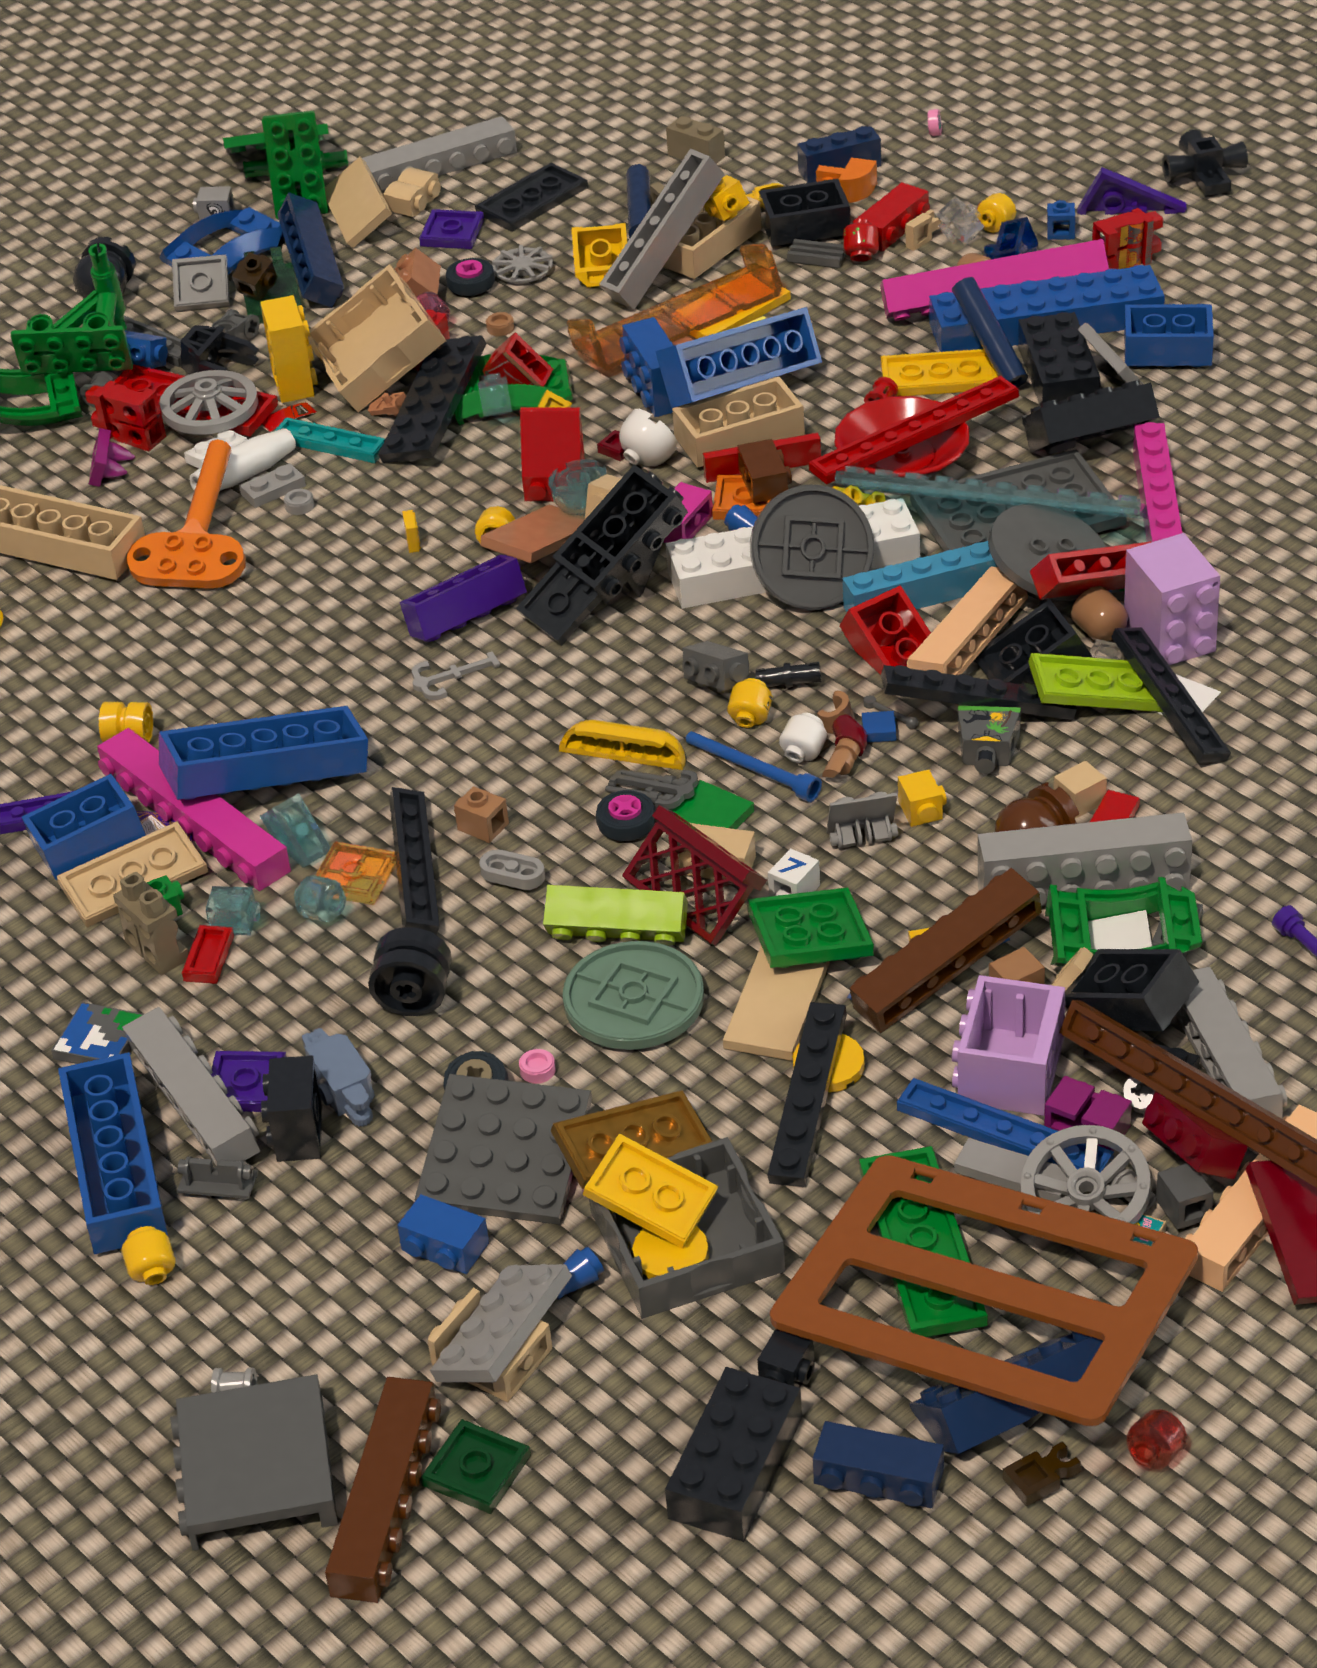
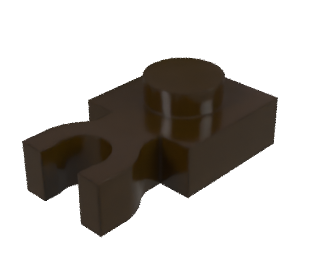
M1062 1441L1053 1446L1049 1454L1043 1458L1037 1451H1034L1003 1468V1480L1024 1505L1028 1506L1060 1489V1478H1069L1080 1473L1081 1462L1077 1457L1068 1462L1060 1461L1067 1457V1446Z

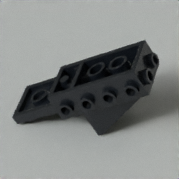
M633 465L552 556L556 563L516 607L517 611L562 646L601 601L608 604L613 597H616L621 592L623 586L640 597L644 593L664 539L674 528L682 523L685 515L688 513L682 504L683 496L670 486L667 489L663 486L662 481L652 472L648 471L645 473L639 467Z

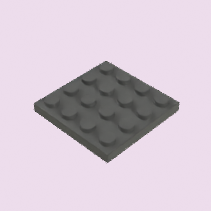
M449 1074L414 1200L416 1201L420 1194L473 1214L561 1225L574 1173L554 1139L551 1128L553 1123L589 1114L592 1102L591 1090Z

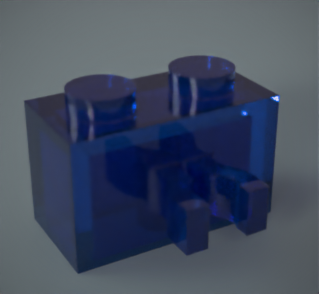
M1028 217L1002 222L996 244L984 246L986 254L983 256L997 259L1037 251L1039 242Z

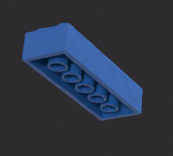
M807 307L655 351L671 408L822 363Z
M348 706L159 731V766L177 800H191L200 796L214 794L225 795L229 792L241 790H258L262 787L275 785L287 786L296 782L320 781L323 778L348 777L357 773L367 772L368 738Z
M127 1052L58 1068L86 1226L94 1254L122 1248L129 1233L144 1226L155 1227L165 1232L168 1236L130 1053Z

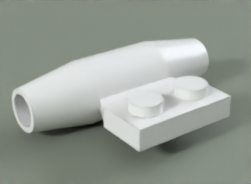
M287 429L269 432L248 440L247 437L227 430L218 433L216 437L208 441L197 443L194 448L184 452L186 463L199 468L190 475V484L195 491L210 441L223 440L231 446L232 451L220 490L231 488L271 468L293 451L296 443L292 433Z

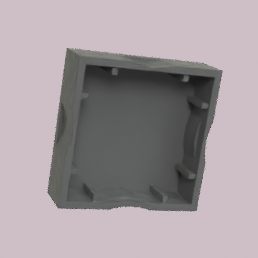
M728 1137L679 1152L668 1158V1160L719 1186L716 1195L697 1224L699 1229L706 1235L709 1257L706 1261L678 1270H674L672 1266L667 1268L668 1273L648 1279L642 1273L640 1257L633 1258L632 1253L635 1237L641 1232L643 1227L589 1199L591 1214L642 1319L785 1272L784 1241L764 1204L752 1191L747 1172Z

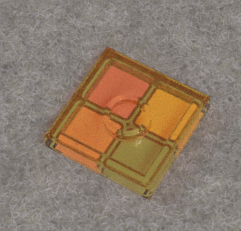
M334 841L309 885L310 892L313 895L374 905L396 865L395 852Z

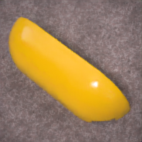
M584 720L570 727L559 744V752L683 770L686 763L684 749L677 738L664 730L600 720Z

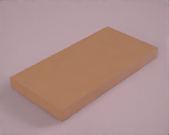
M549 504L481 535L480 546L531 564L558 551L582 524L585 516Z

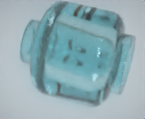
M315 875L308 876L299 884L294 893L296 909L304 918L330 922L340 915L345 908L346 896L343 888L338 881Z

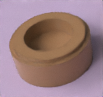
M505 312L491 314L486 319L487 332L493 336H505L513 332L514 320L512 315Z

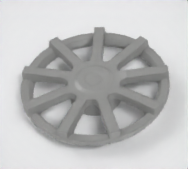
M519 245V248L500 251V255L495 260H492L494 274L503 281L529 283L545 277L553 267L552 255L543 251L540 246L530 248ZM547 261L548 265L539 264L537 262ZM508 265L504 268L497 270V266ZM534 268H537L544 272L536 276L533 271ZM512 270L513 275L511 278L503 276L504 273ZM529 275L530 277L526 279H517L518 276Z

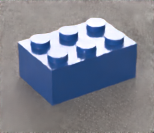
M1212 304L1125 305L1124 359L1127 366H1212L1214 341Z
M655 317L622 325L623 337H620L619 341L621 350L625 355V361H622L624 376L630 378L635 393L639 392L644 407L649 408L654 417L673 413L655 351L674 345Z
M112 774L104 776L21 817L33 846L55 880H57L58 875L146 836L134 805Z

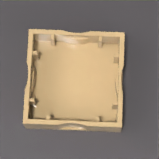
M390 264L363 285L348 301L334 309L309 330L310 337H308L313 352L325 365L326 372L332 382L357 412H360L447 341L408 284Z

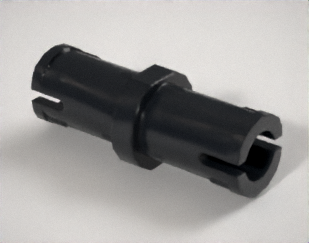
M819 662L792 666L791 663H784L783 667L755 670L756 679L763 681L767 687L786 686V688H793V685L801 683L821 682Z

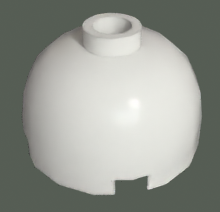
M634 409L620 429V444L625 451L623 455L633 465L639 463L643 466H658L668 460L678 447L675 446L678 444V441L672 431L662 421L659 420L655 424L648 419L652 414L642 409Z

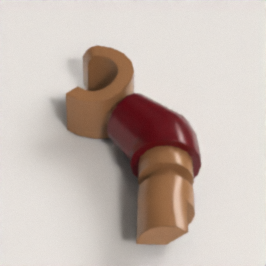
M835 691L833 693V702L836 710L832 712L824 710L817 712V716L823 721L827 733L834 734L836 738L835 751L831 755L822 773V777L834 778L838 774H849L855 760L862 756L867 745V732L855 720L848 695L842 691Z

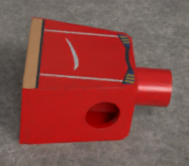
M515 332L491 354L483 369L485 375L484 383L486 387L506 384H526L544 387L553 368Z

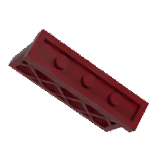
M659 805L652 815L657 819V822L629 863L622 877L639 890L660 891V882L672 879L673 892H684L686 898L690 896L695 897L696 911L687 913L686 925L709 943L716 946L752 890L761 891L767 879L680 815ZM665 832L669 837V849L657 852V841ZM691 851L692 865L679 869L678 854ZM670 856L671 871L659 875L658 860ZM650 862L651 877L643 880L635 877L641 866ZM712 867L714 882L702 885L701 870ZM692 873L694 888L681 891L680 876ZM732 884L740 887L733 900L724 901L723 887ZM715 890L716 905L704 908L703 893ZM717 912L718 923L710 933L705 928V916Z

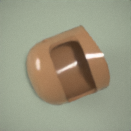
M1101 586L1091 587L1084 591L1076 599L1071 610L1072 620L1094 641L1102 643L1113 641L1112 634L1114 629L1126 628L1128 622L1125 607L1105 587Z

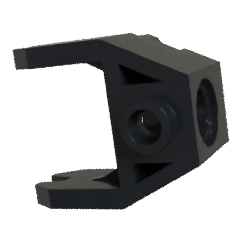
M194 325L181 339V368L189 375L208 370L229 371L227 368L216 365L222 357L247 366L253 365L259 360L258 357L254 356L259 352V349L250 341L225 333V327Z

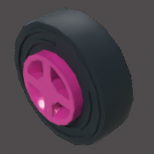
M467 258L456 261L446 270L447 286L453 293L458 295L470 296L484 293L492 288L495 283L494 268L488 261L479 258Z
M634 790L613 792L604 797L597 805L596 823L600 832L607 838L616 841L639 839L652 830L655 824V818L652 816L655 812V807L652 800L644 793Z

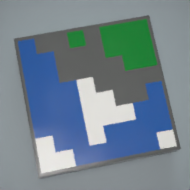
M81 1002L51 1050L53 1059L79 1064L127 1053L131 1047L122 1027L144 1014Z

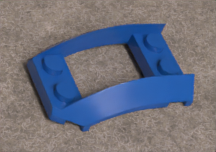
M250 207L244 210L225 211L203 218L188 227L162 250L159 258L162 262L172 267V259L213 256L193 245L212 232L229 228L240 234V236L232 239L213 254H226L229 275L237 267L238 263L244 260L248 252L256 255L267 250L275 253L280 250L278 247L280 238L283 239L284 235L279 222Z

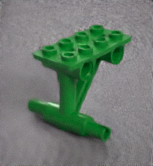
M314 111L263 116L262 124L267 157L265 160L243 161L245 178L269 176L275 217L279 219L277 213L288 192L317 202L320 213L326 214L328 207L323 171H326V168L348 167L347 150L323 153V150L320 151Z
M97 244L92 245L88 250L93 264L90 270L95 288L93 292L55 324H53L50 316L38 314L28 320L26 330L11 331L10 337L22 374L133 369V360L125 331L128 330L123 316L126 311L115 266L109 262L107 248L104 244H99L101 253L98 251Z

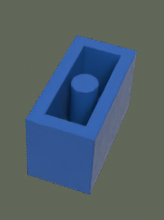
M420 1194L397 1225L402 1251L407 1252L413 1257H421L437 1263L445 1269H453L464 1274L469 1272L489 1244L486 1218Z

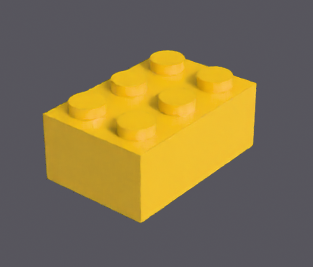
M294 295L260 301L272 374L281 403L314 397L313 385H317L318 381L315 368L312 365L314 356L308 340L310 331L308 322L305 320L302 305L297 306Z

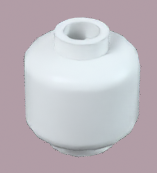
M811 713L794 715L788 720L781 733L779 744L789 760L800 763L803 760L813 761L819 755L827 739V731L823 721Z

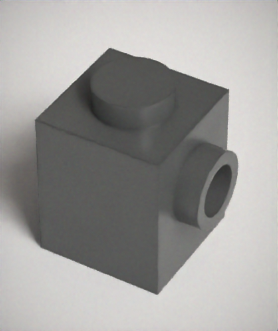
M1188 1163L1168 1168L1157 1174L1156 1200L1176 1229L1201 1222L1204 1214L1209 1209L1212 1210L1213 1190L1200 1172H1197Z

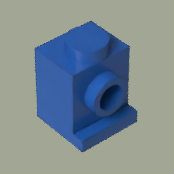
M1063 200L1047 203V240L1075 239V203H1067ZM1053 225H1069V229H1053Z

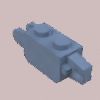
M321 1028L302 1035L306 1056L313 1055L323 1103L326 1106L331 1104L338 1116L347 1114L352 1123L358 1125V1127L370 1124L373 1114L369 1103L372 1102L375 1096L371 1083V1071L347 1035L335 1034L328 1036Z

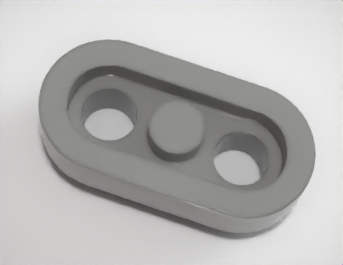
M491 850L482 855L479 861L481 876L489 882L532 890L539 887L545 880L544 864L535 857L505 850Z

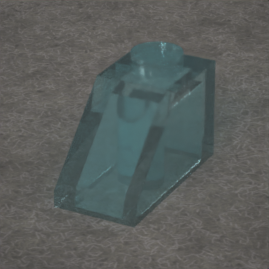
M299 793L260 815L270 835L285 845L288 855L303 868L332 851Z

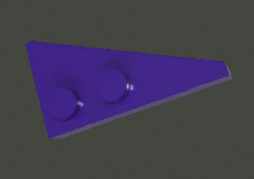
M1101 167L1077 207V213L1086 215V211H1105V215H1114L1116 213L1131 212V210L1139 208L1145 213L1153 210H1164V214H1176L1178 212L1184 213L1187 205L1186 202Z

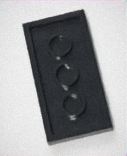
M551 162L477 204L475 211L483 212L485 219L513 232L587 189L588 180Z

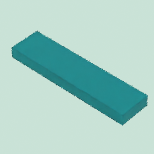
M288 417L275 429V431L280 429L289 430L295 439L297 447L370 463L378 461L380 458L378 454L385 441V438Z

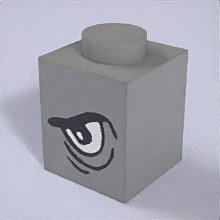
M231 186L200 187L198 196L193 199L194 213H198L199 221L210 215L235 210Z

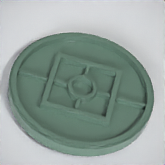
M648 941L620 942L590 953L573 967L563 987L564 1011L571 1026L591 1042L614 1049H644L666 1043L678 1037L696 1021L704 1003L702 976L693 961L672 947Z

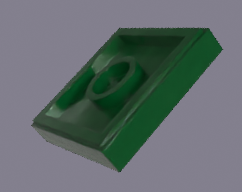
M461 1419L421 1475V1484L423 1487L492 1514L530 1458L531 1449L528 1445Z

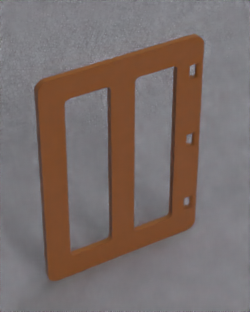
M886 1155L877 1158L777 1299L770 1310V1321L774 1328L1081 1425L1097 1426L1107 1418L1197 1262L1198 1247L1193 1241L899 1157ZM915 1175L931 1178L933 1181L928 1183L917 1180ZM901 1197L1145 1268V1271L1127 1302L1123 1306H1114L873 1235L869 1232L891 1200ZM1026 1205L1042 1211L1040 1214L1022 1210V1207ZM1138 1237L1154 1243L1152 1246L1134 1242L1133 1239ZM854 1265L1101 1339L1103 1342L1082 1378L1077 1382H1070L823 1306L821 1302L847 1266Z

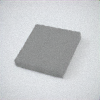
M226 254L172 259L175 311L230 307L228 260Z

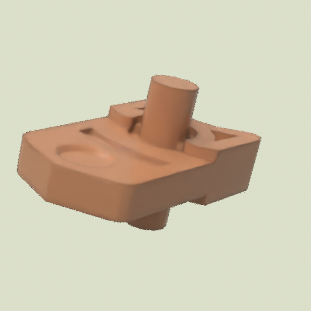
M386 392L369 405L368 412L371 416L382 414L397 416L406 395L404 392L393 393L392 395Z

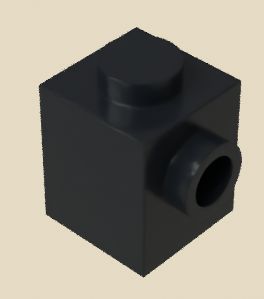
M775 1329L757 1359L758 1376L799 1388L802 1384H808L814 1371L813 1340Z

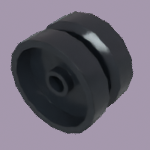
M401 927L387 932L380 938L375 950L374 964L368 981L370 995L378 1005L389 1012L402 1016H421L433 1012L441 1005L445 997L447 978L452 964L451 950L443 939L430 931L417 927Z

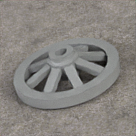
M226 370L201 371L182 377L167 387L160 398L162 418L167 425L183 433L198 435L219 433L237 427L248 420L258 406L257 390L254 383L242 374ZM228 396L243 397L246 399L244 403L241 405L240 403L236 402ZM184 397V398H182L181 400H179V401H177L176 403H174V401H175L177 398ZM192 404L185 418L176 414ZM224 405L234 412L220 417L217 408ZM203 410L209 411L211 420H196L200 411Z
M1096 1125L1073 1126L1048 1136L1030 1153L1021 1174L1020 1184L1022 1193L1036 1196L1035 1187L1066 1195V1197L1054 1202L1089 1212L1097 1210L1101 1215L1136 1224L1144 1214L1151 1195L1150 1170L1146 1158L1139 1147L1120 1132ZM1086 1143L1084 1168L1077 1170L1062 1149ZM1098 1144L1108 1146L1119 1152L1101 1172L1096 1170ZM1051 1156L1067 1176V1182L1039 1174L1042 1166ZM1131 1163L1137 1176V1182L1107 1185L1125 1166ZM1133 1196L1129 1205L1121 1213L1105 1201V1199ZM1024 1205L1026 1211L1033 1212L1036 1214H1040L1042 1211L1040 1209Z

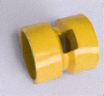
M103 702L99 712V734L102 742L130 728L149 743L153 734L154 721L151 704L148 702H130L126 707L123 702Z

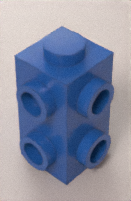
M125 331L133 365L152 369L166 365L168 349L166 347L167 337Z

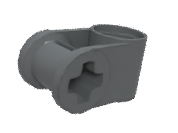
M230 309L224 316L215 321L212 327L223 326L225 327V333L250 341L258 333L259 318L253 314L248 316L242 315L237 310Z

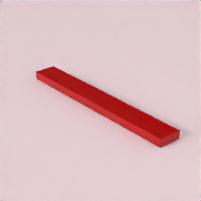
M998 376L810 461L809 471L827 485L1018 398L1019 388L1004 377Z

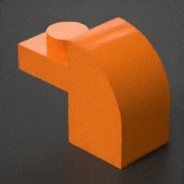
M851 158L845 168L819 165L816 170V182L838 178L848 203L861 201L870 196L877 185V161Z

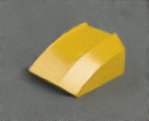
M626 223L571 228L575 277L586 287L600 286V282L627 244Z

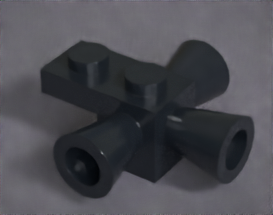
M1199 130L1187 131L1179 140L1180 150L1188 156L1164 155L1162 158L1163 174L1167 182L1190 173L1205 196H1216L1220 193L1231 191V180L1222 167L1246 168L1248 164V153L1243 141L1222 148L1214 136L1204 138Z

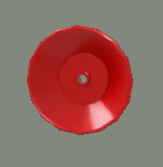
M890 396L866 402L847 413L835 428L834 446L836 449L841 448L941 402L917 396ZM963 422L860 470L892 480H911L938 472L957 461L969 445V426L966 422Z

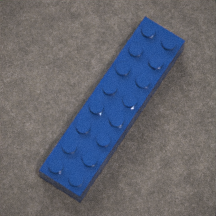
M1136 265L1131 268L1108 269L1102 272L1080 273L1074 276L1052 277L1038 281L1028 280L1017 284H1000L995 287L981 288L1011 346L1018 345V319H1025L1031 316L1057 315L1061 312H1075L1080 327L1084 323H1088L1099 334L1124 330L1125 305L1165 303V295L1150 265ZM943 292L939 295L929 296V324L940 352L983 349L953 293Z

